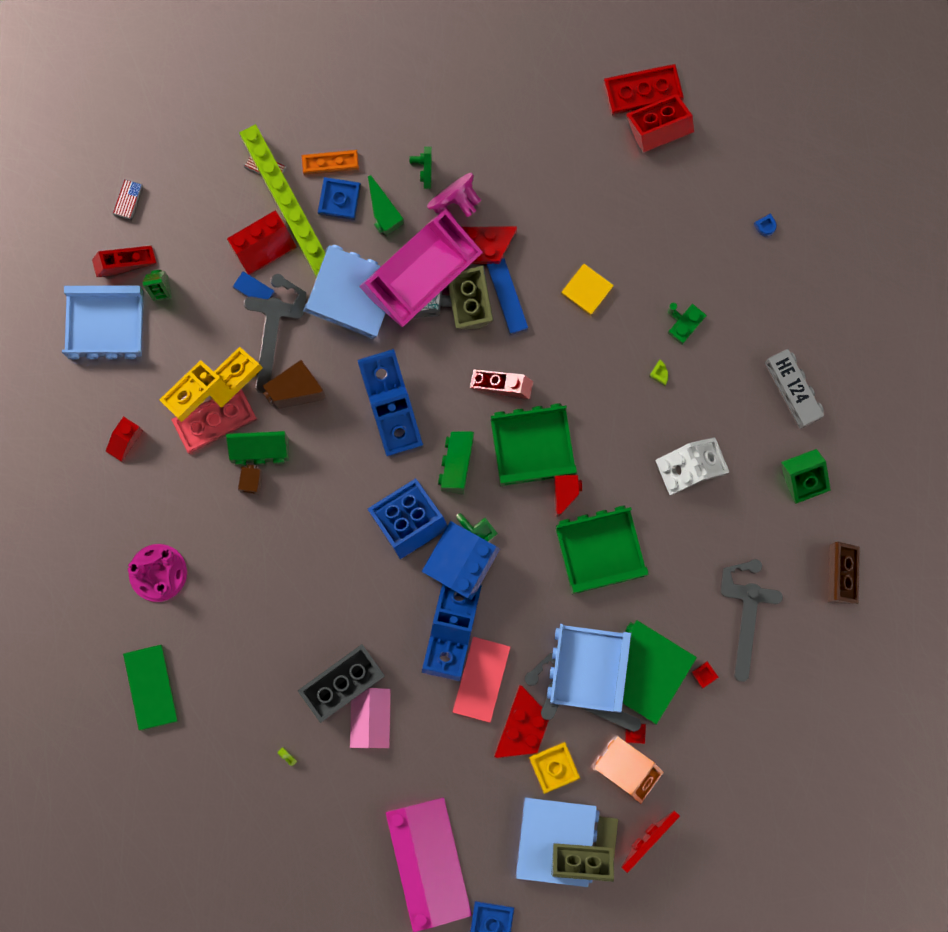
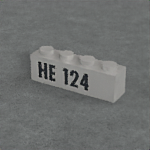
M786 349L768 358L765 364L799 428L802 429L820 420L824 416V409L814 398L815 392L813 388L806 383L804 371L802 369L799 370L796 364V356L793 352L790 353L789 349Z

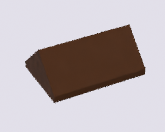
M834 542L829 545L828 603L859 604V546L842 542Z

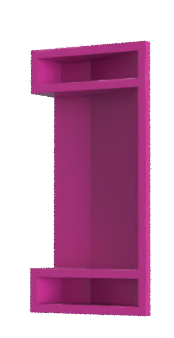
M445 209L359 287L379 308L403 327L483 252Z
M444 798L385 812L413 932L472 916Z

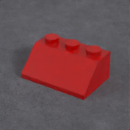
M677 94L626 114L635 140L643 152L694 132L693 115Z
M276 210L227 238L230 247L248 275L253 274L297 248Z

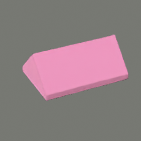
M368 688L351 700L350 748H389L391 689Z

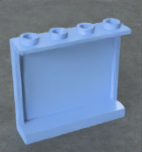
M329 245L325 250L324 259L303 312L374 339L378 335L385 312L359 286L381 266L372 259L365 260L360 258L361 256L355 252H345L338 245Z
M64 286V294L66 295L65 350H62V353L68 359L73 360L79 359V357H86L87 359H98V357H106V359H117V357L136 359V357H142L144 290L141 286Z
M560 623V628H556L555 640H558L557 648L553 647L552 659L556 660L555 667H551L549 679H553L552 687H548L547 692L550 704L621 713L631 633L565 626Z
M525 797L516 879L588 887L592 880L552 877L553 843L592 846L593 842L597 841V830H594L595 822L599 821V810H596L597 806Z

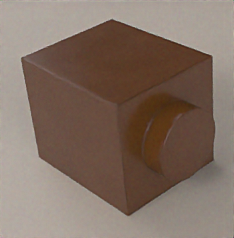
M247 465V467H241L238 485L240 492L259 495L263 472L261 469H258V466Z

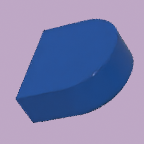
M771 213L754 222V226L762 236H771L777 228L776 221Z

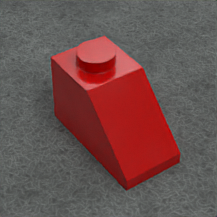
M123 416L112 432L106 452L122 462L143 430L140 426Z
M578 475L554 477L556 517H560L578 497L579 492L582 491V480H578Z

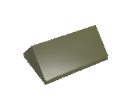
M484 266L462 271L449 284L456 329H480L493 322Z
M553 843L552 877L614 882L613 848Z

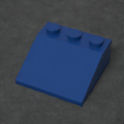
M416 478L368 508L371 516L399 559H402L443 533L448 526L444 517Z
M450 521L422 572L472 600L498 555L500 548Z

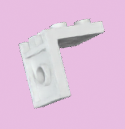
M715 437L688 443L655 460L669 495L676 494L703 480L729 473ZM677 465L681 468V475L676 471Z

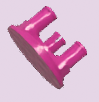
M468 173L448 185L428 203L427 208L434 210L436 214L446 209L454 218L447 206L455 203L459 205L466 217L471 216L472 212L475 213L476 209L473 206L477 205L481 199L472 188L473 173Z
M153 544L146 546L128 564L129 581L132 588L140 597L149 601L162 602L173 598L181 591L186 582L187 566L185 560L176 549L168 545Z

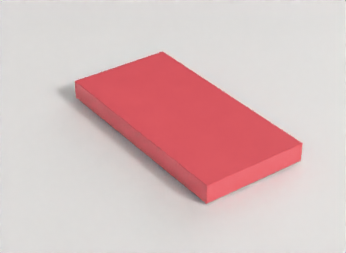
M241 389L222 408L211 399L199 405L182 422L177 417L171 420L188 454L226 436V434H230L256 421L257 418Z
M477 637L472 638L453 713L491 722L510 646Z

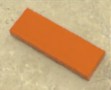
M357 150L301 155L304 175L359 170Z

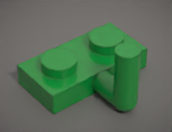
M424 146V153H420V156H410L409 162L410 164H424V171H420V182H424V189H431L432 147Z
M671 303L668 308V314L676 319L677 322L668 331V334L683 345L707 315L693 303L681 315L676 310L677 304Z
M459 513L456 516L464 529L486 541L491 540L498 534L486 518H483L473 527L463 514Z

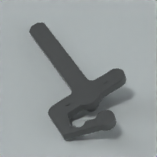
M281 274L273 275L270 282L276 288L282 286L287 290L290 288L294 289L298 296L293 304L284 303L278 298L262 299L257 297H248L243 303L247 310L261 312L265 315L259 364L262 366V369L257 373L255 385L258 393H264L263 385L271 381L280 317L298 319L304 314L303 310L307 292L286 280Z
M757 559L723 568L721 594L724 597L740 599L743 602L734 674L736 680L741 682L749 679L758 604L760 602L778 604L783 599L782 593L778 590L764 589L753 583L745 586L733 583L731 572L735 573L737 568L741 571L759 572L762 569V563Z
M550 653L531 672L526 674V684L534 686L538 683V675L543 671V664H548L551 661L555 665L556 660L552 659L553 653ZM547 698L541 710V716L545 720H551L559 705L550 704V699ZM581 708L632 732L639 730L641 726L640 719L623 711L615 713Z

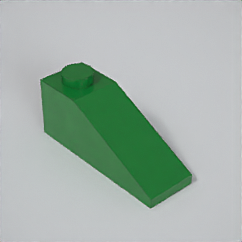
M370 175L368 176L375 219L374 226L379 233L383 232L385 237H387L404 225V219Z
M154 270L151 271V274H146L142 282L143 287L153 301L172 297L168 275L165 271Z

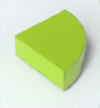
M659 359L649 377L666 386L668 371L666 365Z
M285 747L278 751L279 756L285 759L290 766H294L298 762Z

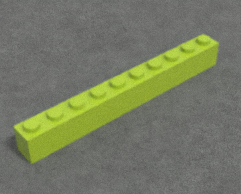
M255 124L239 132L241 140L313 274L317 278L325 251Z

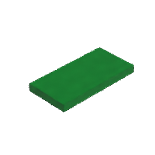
M163 645L123 653L139 731L178 722Z

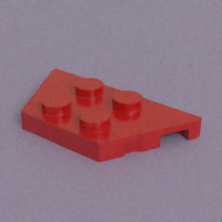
M517 226L462 227L483 252L471 264H500L513 236L517 233Z
M519 685L494 756L496 758L538 753L549 720H545L541 716L543 707L521 685Z
M674 810L656 824L652 823L645 830L646 835L642 839L638 838L631 845L633 849L621 868L628 873L675 823L680 815Z

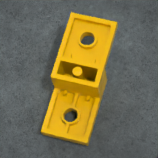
M241 347L231 354L215 371H212L200 360L159 401L182 422L208 396L222 408L262 369V366Z

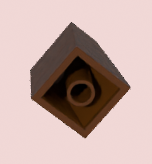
M302 360L263 385L265 398L271 406L275 404L278 409L326 399L323 389Z

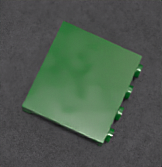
M561 403L550 405L551 408L536 406L532 407V410L529 411L516 409L513 410V413L508 414L500 411L491 416L490 421L500 486L554 479L555 476L577 474L567 419V405L562 406Z
M626 505L614 508L615 511L613 512L602 510L596 512V516L589 517L586 514L577 517L578 520L570 522V519L559 521V525H556L555 529L572 595L649 575L641 553L631 515V507L626 508Z
M636 620L634 624L630 622L624 631L631 633L622 704L648 719L652 724L657 725L697 657Z

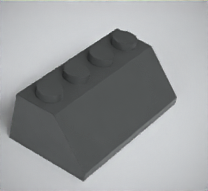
M361 644L300 688L298 692L321 723L385 675L363 644Z

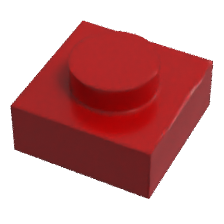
M708 661L691 672L702 689L719 678Z
M641 724L640 729L635 732L625 728V742L645 744L646 724Z

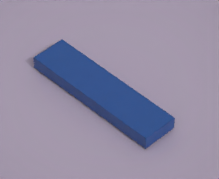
M505 258L501 260L500 264H487V269L510 335L527 330L528 325Z

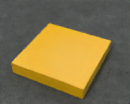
M583 264L562 290L561 294L591 316L614 285L586 264Z
M565 742L529 757L544 794L581 779Z

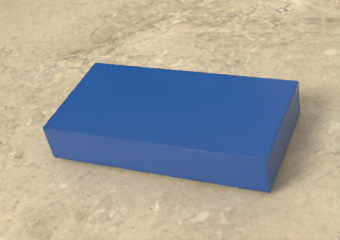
M245 272L241 273L232 286L247 297L269 299L275 293L273 289Z

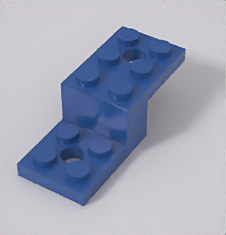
M394 349L357 360L386 456L422 446L423 443ZM379 369L386 370V375L380 378L376 376V372ZM402 428L404 429V434L399 437L395 436V430Z
M442 584L421 673L460 681L482 585L479 586L473 599L470 600ZM461 596L464 600L457 601L454 597ZM447 656L450 660L444 662L440 657Z

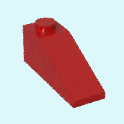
M151 245L98 251L92 262L96 277H105L156 264V259Z

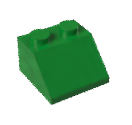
M817 449L781 462L784 479L795 504L831 491L827 463Z

